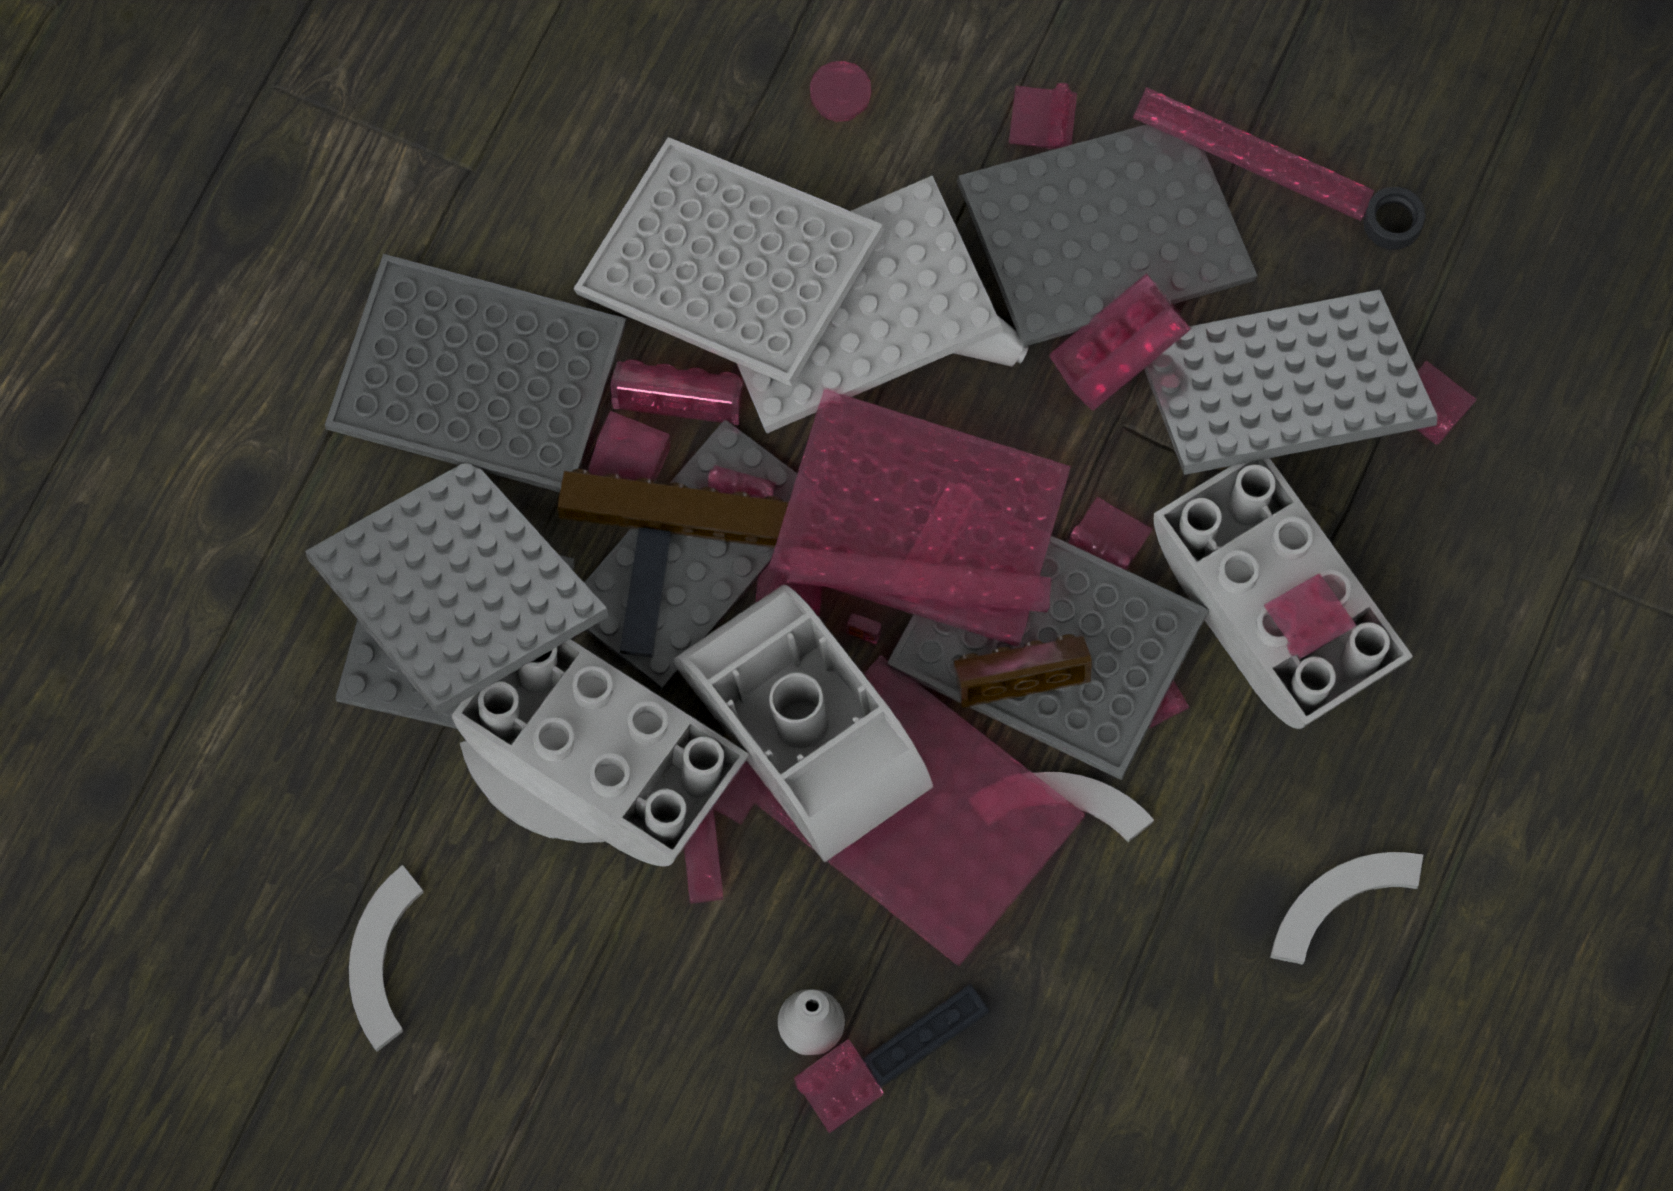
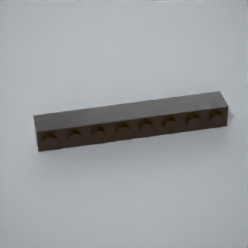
M574 469L572 472L564 471L558 501L559 518L634 529H639V527L671 531V534L815 554L821 520V507L805 500L791 503L784 502L783 499L776 496H766L763 499L751 497L750 494L741 491L727 494L720 493L719 490L712 487H702L699 490L687 488L682 483L672 482L668 485L656 484L655 481L647 478H638L634 481L623 479L622 476L608 473L604 476L592 475L587 470Z

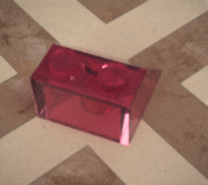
M610 411L597 439L588 471L592 475L604 476L605 474L612 473L620 475L623 479L636 481L638 478H647L656 481L671 448L670 434Z

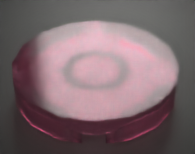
M834 61L820 67L813 75L810 83V100L812 105L819 111V114L833 121H850L856 118V115L865 111L871 99V83L867 74L856 64L850 62Z

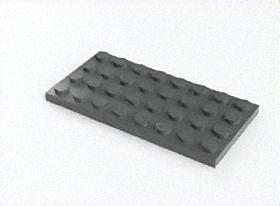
M727 420L720 424L670 482L682 483L687 488L699 490L702 487H712L719 490L720 493L727 494L741 491L750 494L751 497L763 499L766 496H776L783 499L784 502L791 503L805 500L813 502L816 506H819L825 499L824 493ZM631 528L584 582L606 606L609 617L585 631L663 691L679 672L674 665V658L713 632L782 549L671 534L653 658L620 654L639 529Z

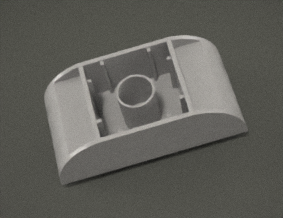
M1270 458L1232 465L1154 513V526L1159 544L1182 589L1192 602L1209 609L1208 615L1205 618L1208 626L1257 695L1287 725L1296 729L1304 728L1412 659L1413 656Z
M781 585L674 658L675 667L732 742L749 753L748 763L824 863L933 788L930 775L921 756L896 716L810 606L789 586Z
M571 639L462 701L452 714L453 721L465 740L487 762L506 777L618 850L638 860L657 866H669L675 861L749 757V753Z

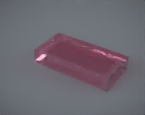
M747 760L713 806V809L741 825L766 786Z

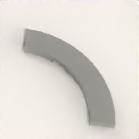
M467 741L460 742L465 763L474 781L487 796L488 800L515 823L532 832L553 839L558 838L579 843L605 842L585 827L506 777L487 762Z
M1039 772L1015 776L997 782L968 800V803L988 827L1011 814L1027 810L1030 807L1046 805L1047 807H1063L1088 812L1111 826L1127 842H1130L1154 822V819L1139 804L1114 787L1082 775L1063 772Z
M1407 852L1371 854L1340 864L1323 874L1304 890L1287 912L1275 937L1270 958L1303 965L1310 941L1324 918L1343 902L1359 893L1388 887L1417 889L1423 855Z
M403 865L387 878L367 904L357 925L350 951L349 983L353 1006L360 1025L376 1052L403 1032L402 1027L390 1008L384 987L383 972L387 943L394 926L401 916L423 894V890Z

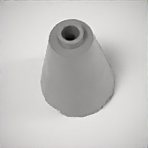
M998 316L1003 332L956 351L954 354L1012 367L1015 362L1021 364L1029 346L1023 347L1017 331Z
M818 989L800 990L787 998L781 1006L778 1015L780 1036L790 1049L801 1055L824 1054L835 1047L843 1035L845 1026L843 1010L838 1001L827 992Z

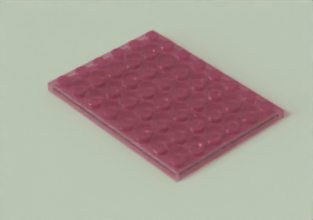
M824 389L768 569L1019 647L1071 466Z
M880 655L863 675L888 705L908 734L928 770L933 788L830 858L828 862L956 965L960 966L1080 824L1085 814L908 675L887 666L888 660ZM766 786L754 799L755 804L815 851Z

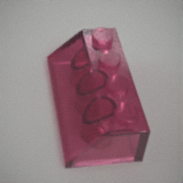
M1146 273L1092 318L1088 325L1080 328L1049 356L1072 391L1093 411L1170 346L1181 339L1191 328L1175 306Z
M638 360L617 361L610 384L612 406L615 409L720 423L727 420L731 424L739 425L744 395V379L730 372H723L717 375L707 373L699 368H690L687 371L676 369L669 364L649 366L644 365L643 362Z

